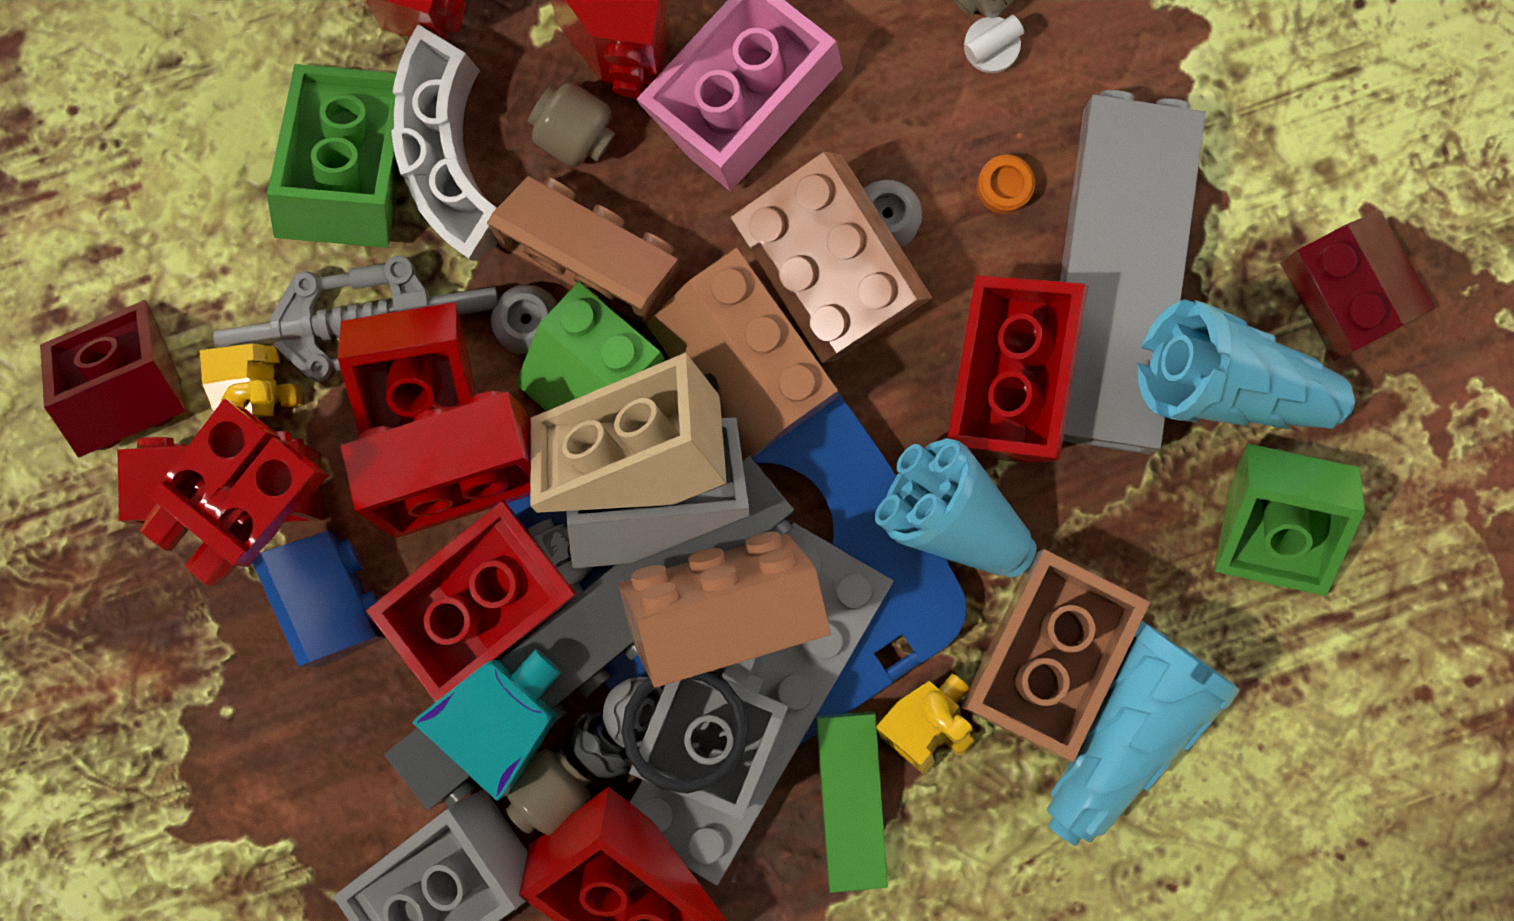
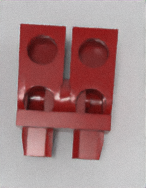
M224 398L172 466L163 483L159 482L148 497L156 505L149 513L140 532L165 551H172L188 530H190L203 543L185 564V567L205 585L216 586L232 573L237 566L250 567L259 556V551L271 541L291 513L309 493H314L329 475L291 444L280 440L281 436L241 404Z

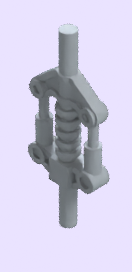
M403 256L390 257L386 263L350 268L349 273L320 278L310 271H302L293 277L270 318L271 322L214 331L215 348L252 343L264 346L274 344L309 379L316 382H325L330 380L334 373L341 371L338 358L331 359L318 346L317 338L321 337L323 341L332 340L333 335H336L339 339L340 323L342 320L456 302L459 315L493 310L498 304L499 297L496 287L431 297L417 277L415 265ZM390 284L393 303H390L388 299L380 300L376 306L373 302L363 303V308H359L358 304L349 305L347 310H344L343 307H336L332 309L331 313L327 309L318 310L317 315H313V307L325 289L344 286L359 289Z

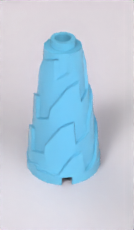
M1184 299L1169 306L1152 324L1141 347L1142 349L1153 351L1150 366L1138 363V385L1141 396L1147 407L1163 417L1198 423L1199 419L1247 427H1249V422L1283 429H1289V425L1333 429L1336 425L1343 423L1354 409L1355 398L1352 386L1345 377L1323 367V364L1314 357L1276 343L1275 336L1246 325L1247 322L1241 318L1195 300V302Z
M1144 621L1138 627L1074 762H1069L1051 792L1053 800L1046 810L1053 818L1048 826L1057 835L1074 846H1077L1081 839L1092 842L1097 836L1104 835L1142 789L1148 791L1182 749L1188 751L1218 714L1232 704L1241 690L1183 647L1181 648L1172 641L1170 642L1169 637Z

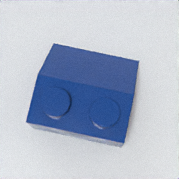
M325 531L261 552L252 563L299 667H324L385 638L384 634L366 612L379 599L374 591L365 593L356 572L363 570V565L355 546L349 538L341 541L339 534Z

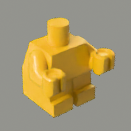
M252 343L199 350L202 384L213 411H215L224 398L241 404L257 418L273 416L274 406L278 403L282 407H296L303 404L302 388L299 384L276 385L274 380V364L280 363L279 350L276 347Z
M953 673L939 689L928 681L900 699L876 726L880 738L923 775L935 763L932 754L938 745L945 743L958 756L964 755L975 743V738L970 734L972 725L961 717L960 707L957 703L970 688Z

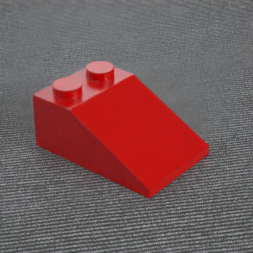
M456 302L341 321L338 362L359 435L363 431L375 427L386 426L395 428L414 422V417L417 414L427 410L445 409L448 411L467 405L470 398L476 395L468 349Z
M502 500L372 605L366 612L433 700L437 702L490 660H500L542 626L577 593L505 500Z
M610 787L569 815L552 834H543L529 845L519 896L553 921H727L655 823Z

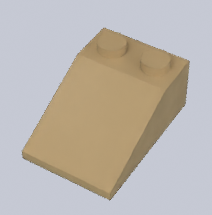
M683 353L531 418L530 506L537 513L674 505L727 483L720 395L687 353Z

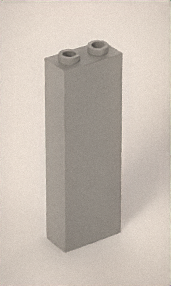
M1106 90L1101 92L1100 95H1092L1083 110L1060 282L1085 283L1089 287L1063 442L1148 455L1161 449L1165 417L1154 413L1144 402L1138 385V363L1150 366L1153 351L1141 348L1146 335L1163 311L1181 301L1206 111L1190 109V104L1186 101L1160 99L1156 101V104L1134 101V95L1128 92Z

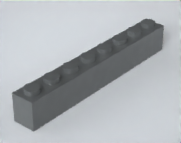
M750 456L743 460L749 504L748 517L636 562L615 565L500 659L514 673L530 654L537 649L561 670L562 674L541 696L558 714L554 724L567 714V711L561 704L579 690L586 698L613 676L606 667L625 653L631 661L638 656L618 587L619 582L631 579V574L643 567L663 565L666 568L689 562L688 558L692 554L705 549L719 548L724 552L745 546L746 540L756 534L779 532L782 535L793 529L787 519L795 513L794 509ZM418 728L384 754L427 810L434 808L442 802L450 808L477 788L471 777Z

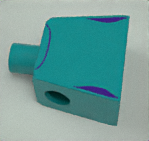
M537 649L530 654L514 673L500 660H490L420 714L413 721V724L498 801L507 796L513 789L558 717L556 711L541 696L562 672L549 658Z

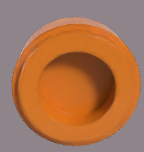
M1000 155L988 161L981 170L977 180V193L980 201L986 208L998 214H1012L1021 210L1028 203L1035 189V177L1032 169L1024 160L1013 155Z

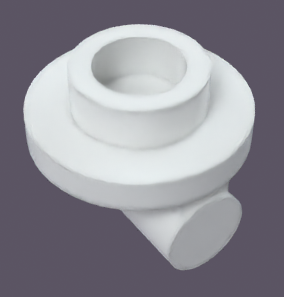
M1014 15L1006 19L1001 17H984L976 21L969 28L964 40V51L968 61L976 69L986 73H999L1008 69L1016 61L1020 52V36L1024 34L1020 21Z

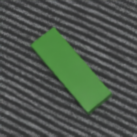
M874 711L816 716L829 892L888 888Z

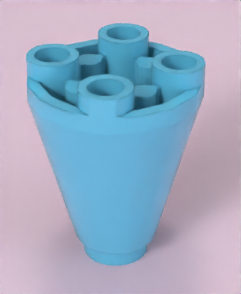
M946 438L930 443L925 448L919 444H913L901 454L897 462L898 475L888 490L887 497L879 504L875 513L876 523L886 530L890 538L897 543L997 576L1005 575L1006 577L1013 578L1021 575L1029 568L1035 558L1037 549L1035 541L1031 538L1030 531L968 447L960 441Z

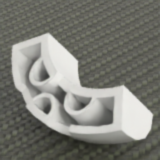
M418 24L406 45L393 86V94L396 97L394 129L391 130L395 157L400 174L404 177L409 191L418 205V210L431 227L450 246L468 259L479 260L488 254L498 243L487 224L491 214L497 207L488 201L476 184L468 166L463 143L464 111L468 95L480 70L466 53Z

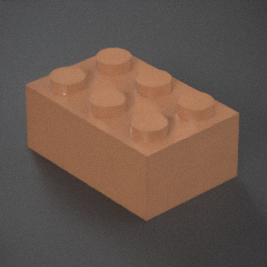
M822 152L731 216L734 224L822 363L842 359L932 299L929 291L841 154Z
M779 532L756 534L746 540L745 546L724 552L719 548L705 549L692 554L688 558L689 562L666 568L663 565L643 567L633 572L630 576L631 579L618 583L634 647L654 688L831 635L816 568L788 533L782 535Z
M1045 549L1036 552L1035 558L1026 570L960 708L1063 760L1074 762L1151 602Z

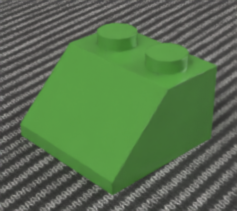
M578 282L539 323L516 385L543 410L548 411L666 361V359L657 348Z
M1247 443L1229 487L1214 564L1215 572L1327 596L1365 513L1360 467Z

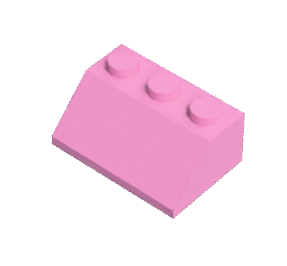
M727 0L637 98V101L692 161L731 192L843 69L837 41L785 0Z

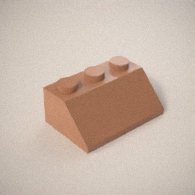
M527 176L499 205L487 221L500 247L572 287L580 282L609 308L647 328L646 322L655 314L680 271L678 259L671 256L675 249L653 234L645 232L641 239L622 228L625 221L614 212L600 205H595L593 211H590L574 202L573 199L576 194L552 178L546 177L542 184Z
M737 247L689 280L646 322V325L670 359L687 353L702 374L710 373L716 378L718 384L717 393L720 395L721 417H737L742 460L748 456L751 458L755 457L838 398V390Z

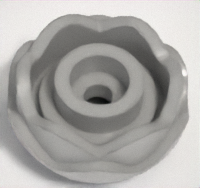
M880 180L867 185L864 188L866 194L899 246L904 247L909 244L915 237L922 222V207L916 194L907 185L895 180ZM889 209L892 211L893 216L885 218L882 215V211Z
M534 285L515 286L504 292L499 297L498 304L491 314L492 330L499 343L513 354H527L539 323L557 305L556 300L548 291ZM525 314L531 316V322L528 324L521 322V318Z
M638 676L624 680L610 691L603 708L605 727L611 738L622 747H624L621 729L625 707L636 688L649 677ZM657 687L646 696L637 711L634 727L637 747H640L662 695L663 689Z

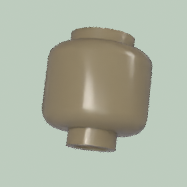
M566 82L559 88L551 84L536 103L527 121L534 126L532 130L533 142L571 167L581 165L588 156L598 162L616 134L607 128L612 118L611 108L573 82Z
M560 747L556 752L547 748L538 749L513 789L507 794L511 804L506 808V812L510 819L525 833L531 834L537 829L546 835H550L569 815L591 800V791L588 785L593 781V778L576 762L573 755L563 747Z

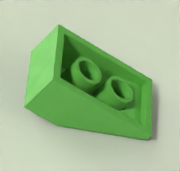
M294 64L267 191L274 238L389 248L399 177V167L394 153L391 130L394 129L396 97L393 94V86L397 73Z

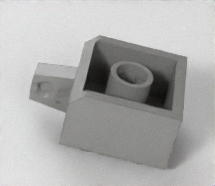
M756 658L711 671L727 681L743 702L749 726L745 752L733 772L712 788L689 794L674 792L741 821L788 709V705L758 693L763 679L750 674ZM683 679L666 684L638 751L650 768L667 778L688 781L705 777L723 764L733 747L736 726L732 709L718 690L703 681ZM711 722H714L724 729L719 736L727 735V744L725 749L714 748L710 755H705L697 749L702 742H694V733L697 728L705 730ZM632 765L629 774L646 780L640 776L638 771Z

